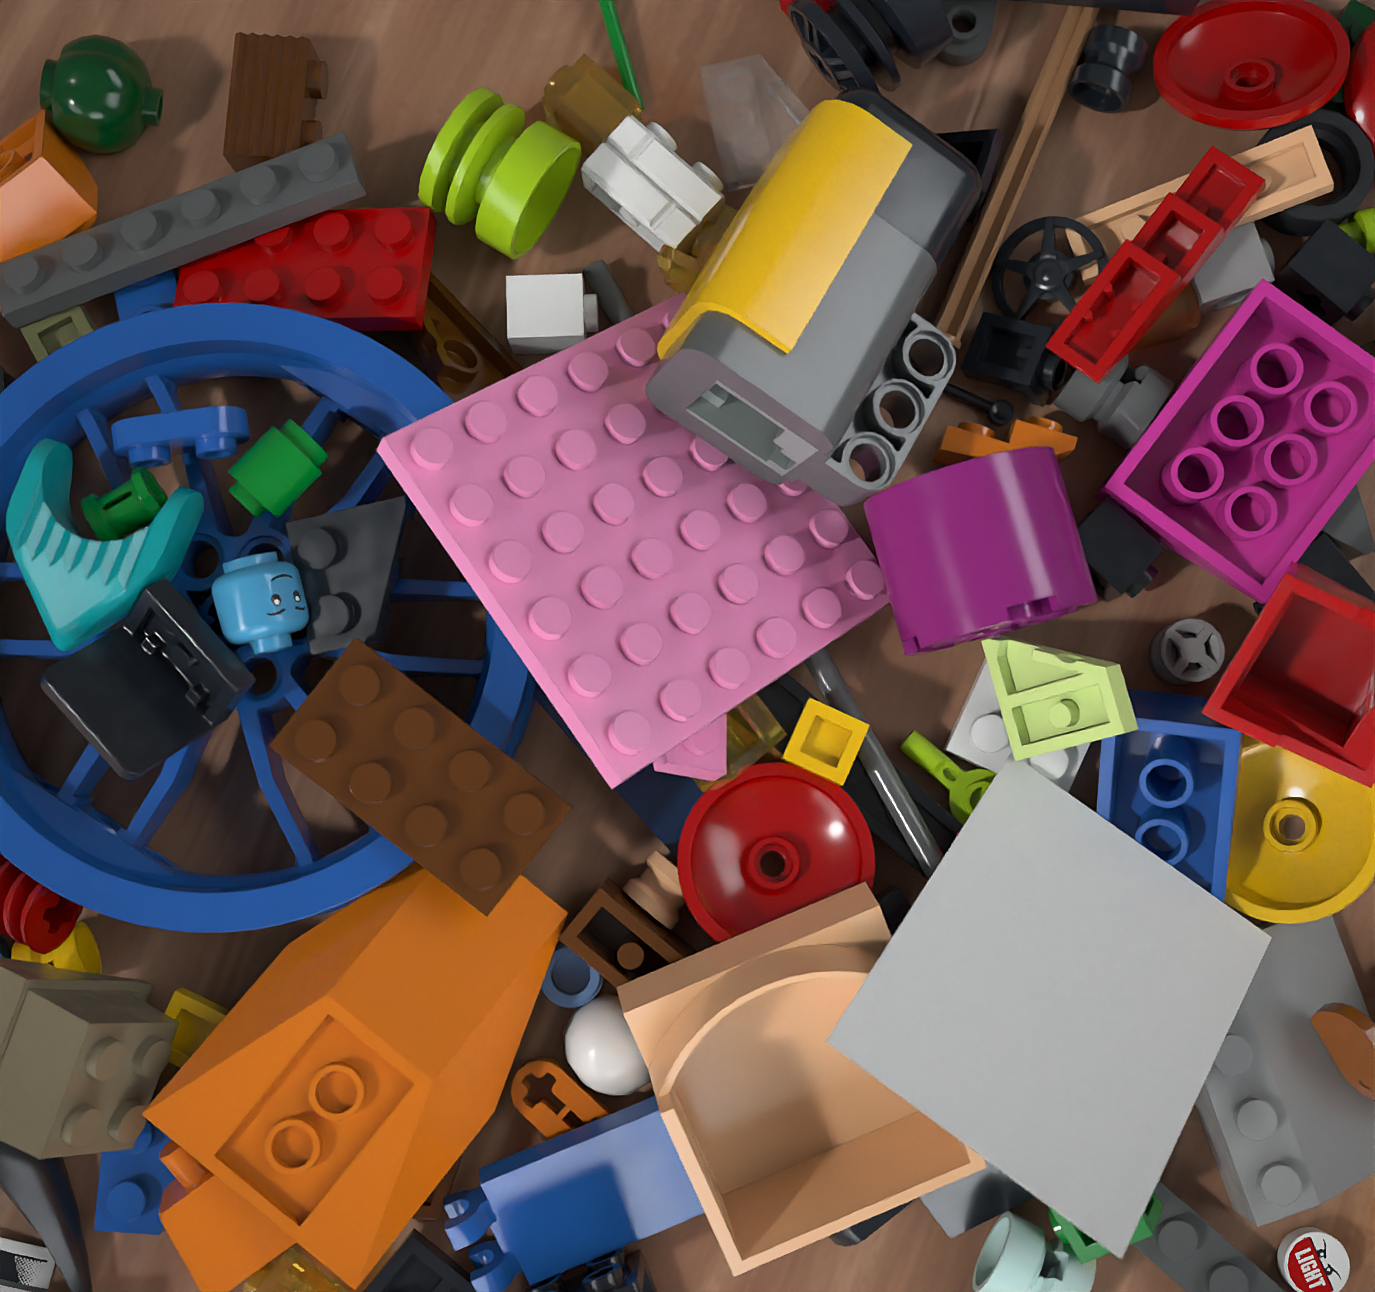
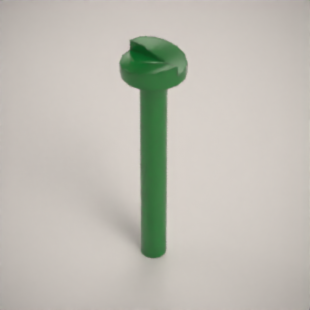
M598 0L629 111L631 114L642 112L645 108L614 0Z

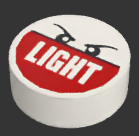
M1314 1227L1295 1229L1285 1236L1278 1248L1277 1266L1283 1280L1297 1292H1339L1348 1279L1350 1263L1345 1248L1336 1238L1321 1229Z

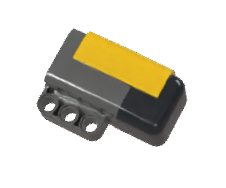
M866 86L848 88L840 92L833 100H824L817 104L778 149L717 244L660 339L656 350L661 361L645 386L644 391L647 398L668 417L727 455L752 474L772 484L781 485L788 479L793 483L800 480L831 502L840 506H853L887 487L896 477L953 374L956 365V353L951 341L940 330L914 313L979 199L982 182L976 166L969 158L886 97ZM909 357L919 364L922 375L912 368ZM879 407L884 408L890 414L894 427L889 426L883 420ZM849 458L856 460L861 465L865 481L853 474Z

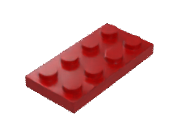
M431 207L326 210L182 265L173 307L205 303L257 304L318 316L354 331L422 330L437 220Z

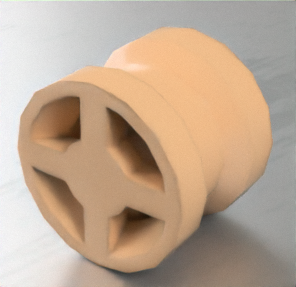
M655 849L647 858L648 868L640 878L630 879L622 889L650 915L672 930L679 922V910L686 902L679 885L677 866Z

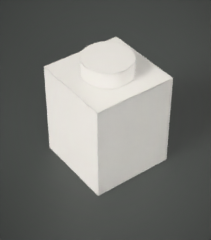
M582 273L506 276L507 338L513 354L558 353L587 339V332H598L597 294H586Z

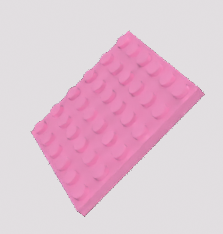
M685 292L671 297L383 437L377 448L381 458L611 789L890 604L879 562L836 503L831 502L800 480L793 483L788 479L781 485L764 481L668 417L647 398L644 391L645 386L661 361L656 350L658 343L686 298L687 294Z

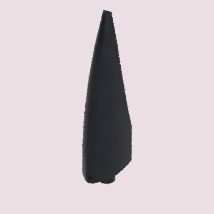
M0 1141V1187L40 1235L71 1292H93L89 1259L78 1206L63 1157L38 1159Z

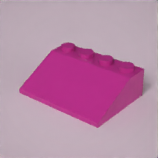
M1262 278L1241 300L1165 400L1137 442L1124 454L1093 496L1100 502L1107 496L1111 497L1159 543L1260 604H1265L1291 561L1296 563L1375 460V358Z

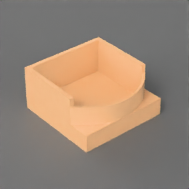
M866 882L616 987L624 1017L649 1070L660 1114L734 1277L987 1168L982 1156L826 1042L892 939L880 905Z

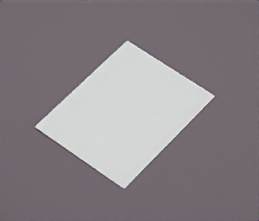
M1010 753L826 1042L1118 1258L1122 1259L1272 937L1024 761H1015L1013 754Z

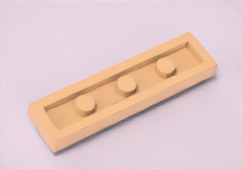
M1312 125L1231 157L1266 180V188L1235 227L1257 221L1333 191L1334 182ZM1189 174L1074 220L1088 227L1100 239L1110 261L1126 239L1129 241L1134 239L1169 191L1175 194ZM1065 229L1074 257L1094 252L1084 237L1076 232ZM1097 262L1080 271L1085 287L1091 285L1098 277Z

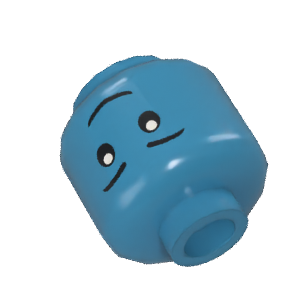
M276 552L251 555L223 564L225 574L219 576L214 581L212 596L224 639L234 645L250 644L252 656L292 647L290 634L303 629L309 621V610L297 567L289 562H278Z

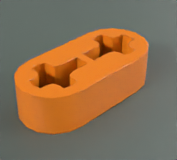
M540 1056L528 1060L519 1068L512 1079L510 1092L513 1104L548 1139L577 1128L566 1117L570 1110L585 1123H589L595 1117L600 1119L612 1114L607 1105L563 1064L553 1058ZM548 1072L554 1076L556 1081L551 1090L564 1103L560 1110L544 1097L540 1098L536 1103L527 1098L526 1095L531 1087L530 1083L525 1079L528 1074L531 1073L535 1077L541 1078Z

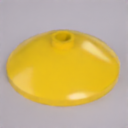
M1245 734L1243 737L1224 902L1250 917L1284 924L1317 921L1343 910L1358 899L1375 879V783L1372 788H1369L1280 746L1272 747ZM1299 816L1305 823V831L1300 838L1290 840L1284 831L1285 823L1291 817Z

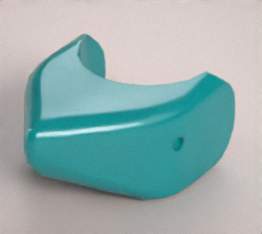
M45 438L37 443L26 460L6 513V531L16 562L54 645L61 651L69 652L129 616L146 588L164 578L169 582L174 579L203 514L204 498L200 492L180 486L171 494L151 525L124 540L105 542L89 540L81 534L71 514L69 493L73 469L72 451L64 443Z

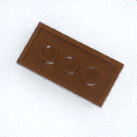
M356 637L269 744V747L486 917H488L573 808V805Z

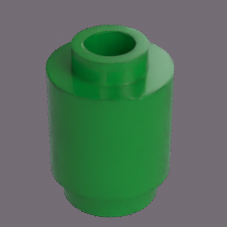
M289 419L279 430L272 426L228 470L237 480L228 491L256 518H259L268 509L278 519L322 474L318 468L329 458V455L292 419Z

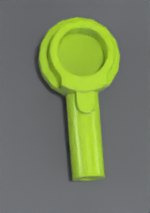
M913 729L898 747L947 789L946 798L948 799L950 813L963 825H965L997 775L995 772L985 769H974L965 772L916 729Z

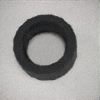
M1319 108L1292 123L1271 128L1255 146L1257 147L1312 125L1319 146L1328 151L1340 166L1343 186L1337 197L1328 204L1317 207L1300 203L1260 219L1279 233L1307 237L1328 218L1338 225L1361 205L1372 188L1375 174V159L1371 143L1356 123L1336 111Z

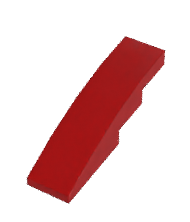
M1212 145L1177 192L1173 194L1169 191L1132 241L1126 239L1045 347L1099 385L1152 327L1217 250L1266 188V180Z

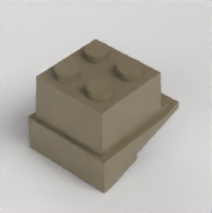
M0 957V1141L38 1159L134 1148L137 1137L144 1129L147 1121L141 1114L149 1106L160 1074L170 1059L171 1044L179 1025L178 1021L147 1004L153 984L144 980L60 969L50 964Z

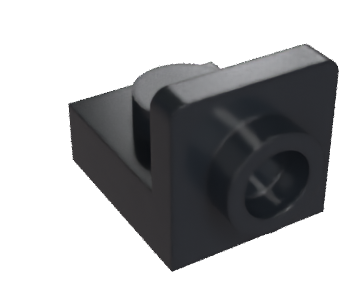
M983 311L960 369L967 378L1024 392L1031 404L1045 407L1051 391L1059 389L1062 385L1068 363L1045 347L1055 333L1053 328Z

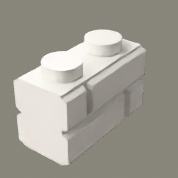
M627 116L609 135L608 140L602 143L583 163L581 168L583 186L675 266L686 257L696 246L699 239L703 238L724 214L725 196L720 192L723 189V184L706 165L696 162L691 167L674 152L677 149L675 141L660 125L651 121L645 127L634 116Z

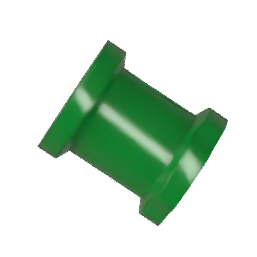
M140 466L132 471L131 480L101 497L90 494L81 500V507L90 527L101 542L124 540L128 535L153 522L168 500V497L154 475L146 467Z

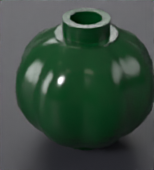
M97 34L82 36L63 46L58 61L52 59L45 61L40 81L41 109L53 112V126L64 139L75 147L97 155L121 153L136 144L147 125L158 127L160 124L164 100L163 89L152 87V81L150 80L145 62L132 48L122 41Z

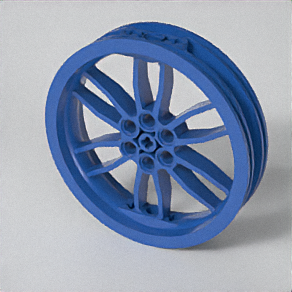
M205 303L155 310L106 325L56 350L32 366L0 394V582L26 583L18 564L5 562L11 546L6 531V513L28 456L37 443L45 438L64 443L70 447L71 451L88 438L113 490L131 480L132 471L125 458L114 454L112 434L107 422L152 397H155L162 413L184 410L177 397V388L192 383L234 376L272 377L296 382L321 398L301 426L321 448L338 421L344 424L348 418L378 438V442L381 443L383 437L429 416L454 402L414 365L387 347L348 327L295 310L245 303ZM196 452L181 454L189 488L202 494L204 498V511L183 562L170 583L182 597L194 604L200 617L228 648L234 650L241 657L245 667L251 674L255 667L262 662L271 661L276 667L277 680L274 687L265 694L257 695L251 686L236 708L259 786L296 855L295 866L251 874L201 873L181 868L147 845L191 782L214 728L165 760L159 777L130 825L125 827L114 818L90 806L93 801L89 797L90 793L110 767L96 749L89 743L62 787H57L28 766L10 729L1 696L0 853L38 883L85 908L115 919L164 930L184 932L245 931L281 925L336 911L348 906L416 862L370 825L369 832L327 855H322L286 780L281 756L269 747V744L276 737L272 714L280 712L291 705L297 711L313 691L305 681V670L311 661L318 657L336 661L345 649L311 655L308 635L301 639L292 640V647L252 656L250 644L234 645L224 639L212 596V585L219 576L225 574L223 564L229 561L256 554L282 551L284 562L293 564L289 539L284 534L286 531L285 523L289 522L296 501L278 519L268 509L259 518L254 516L246 533L239 537L233 536L211 460L198 458ZM378 452L372 457L346 495L327 513L376 502L393 475ZM215 548L219 555L218 567L209 577L198 579L194 570L197 557L203 551ZM398 579L397 585L392 589L389 596V603L400 601L481 602L468 582ZM487 609L484 653L481 658L463 660L402 656L376 651L405 675L474 678L477 681V685L464 721L514 759L532 715L536 701L533 698V694L538 682ZM112 631L99 633L69 652L57 649L52 640H0V657L63 660Z

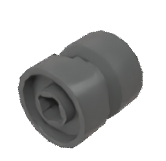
M1127 353L1099 385L1074 368L1052 404L1081 423L1093 418L1097 421V433L1127 452L1149 426L1171 392L1174 382L1145 363L1134 368L1128 365Z

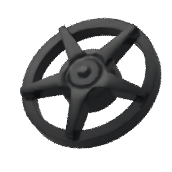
M1048 216L1027 222L1016 229L1004 241L994 259L991 286L995 302L1005 317L1026 321L1024 319L1040 301L1047 303L1060 301L1071 312L1077 304L1071 295L1076 285L1077 272L1097 262L1099 275L1109 262L1107 252L1100 239L1088 227L1076 220L1067 217ZM1055 228L1067 229L1078 233L1089 242L1094 252L1069 259L1065 254L1057 251ZM1044 230L1041 251L1033 255L1028 262L1009 259L1014 249L1025 238L1033 233ZM1005 269L1023 275L1024 284L1028 290L1016 313L1008 303L1004 292L1003 278ZM1063 321L1055 324L1038 325L1051 327L1056 332Z

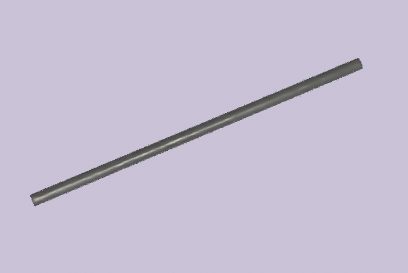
M597 260L584 268L582 273L594 294H597V299L612 326L635 315L604 260ZM824 647L806 659L804 663L828 705L869 724L826 648ZM869 726L857 756L929 881L943 859L944 854L871 726Z

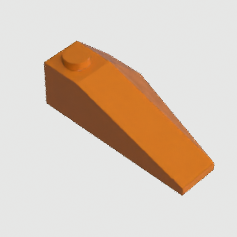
M41 109L0 140V263L57 242L65 237L88 230L94 224L97 218L98 185L75 147L64 139L53 126V112Z

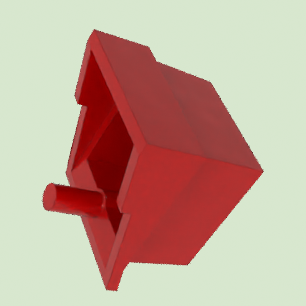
M1291 561L1209 696L1201 713L1272 747L1280 746L1372 788L1375 783V602L1302 563L1297 564Z

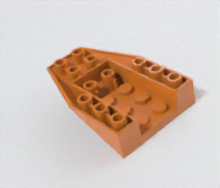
M415 862L392 879L369 891L290 942L141 1115L351 1288L356 1290L494 1113L569 911L521 873L488 917H486L424 867Z

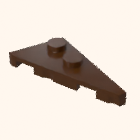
M430 271L422 330H408L430 380L455 403L523 370L524 368Z

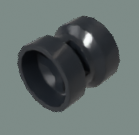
M1110 24L1099 25L1092 29L1083 49L1086 57L1085 63L1076 67L1067 88L1071 97L1084 107L1102 113H1119L1125 109L1133 91L1130 79L1132 75L1139 73L1149 53V48L1144 39L1131 30Z

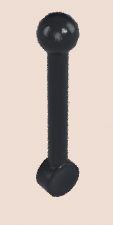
M909 358L912 368L922 375L921 370L916 368L914 361ZM949 382L942 392L949 397L987 413L988 420L996 426L1007 424L1014 414L1013 406L1007 400L999 399L991 402Z

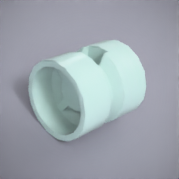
M1007 1211L996 1221L986 1238L975 1266L972 1288L975 1292H1090L1095 1278L1096 1259L1081 1264L1070 1244H1064L1058 1237L1047 1242L1045 1231L1042 1227L1011 1211Z

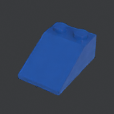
M1127 689L1138 730L1102 739L1096 813L1224 903L1244 733L1202 714L1201 712L1208 700L1206 697Z

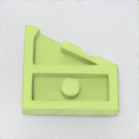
M999 636L981 641L1015 761L1138 730L1120 664L1007 636Z

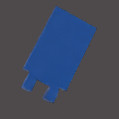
M656 1096L479 1168L481 1187L457 1192L443 1198V1206L450 1220L444 1222L445 1231L455 1251L477 1241L486 1233L489 1227L497 1240L486 1241L468 1248L469 1258L475 1268V1271L470 1273V1277L476 1292H502L521 1271L524 1272L531 1286L705 1213L660 1114Z

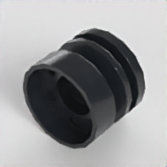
M793 0L786 6L788 16L801 39V45L805 53L824 79L840 92L851 87L866 86L880 93L877 85L887 92H893L901 86V77L893 60V54L911 68L921 69L953 41V31L948 17L938 0H815V2L813 0Z

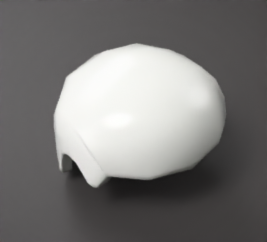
M602 993L596 995L587 1004L574 1009L563 1031L564 1057L582 1083L597 1092L618 1096L629 1095L652 1082L647 1065L624 1017L618 995Z

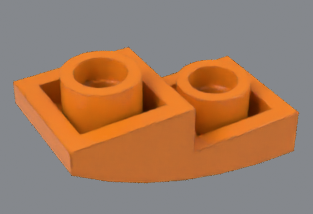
M1027 417L1025 422L1016 419L1005 432L1003 441L994 439L995 432L985 426L970 422H960L958 428L950 425L946 426L938 439L932 462L950 466L1004 451L1048 446L1054 448L1057 461L1061 463L1075 449L1078 437L1062 433L1063 427L1059 423L1041 417Z

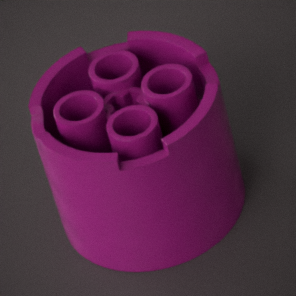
M1038 446L1009 450L953 464L889 487L870 497L863 504L905 656H916L954 647L956 642L966 643L990 636L1003 635L1078 611V605L1088 606L1099 602L1055 450L1052 447Z

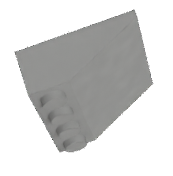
M1332 915L1307 923L1284 924L1261 921L1254 924L1271 936V941L1194 1103L1232 1208L1256 1227L1321 1205L1375 1174V1101L1359 1093L1345 1080L1311 1023V1018L1316 1011L1325 1004L1333 1002L1351 1005L1370 1018Z

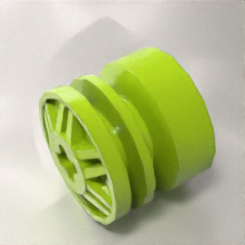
M480 86L462 100L440 130L427 156L420 177L418 196L422 205L431 207L435 213L445 212L448 221L455 225H466L477 216L475 225L477 238L511 259H520L533 248L558 213L578 169L581 156L580 142L544 121H536L524 130L526 120L524 109L513 103H506L504 105L500 94L490 88Z

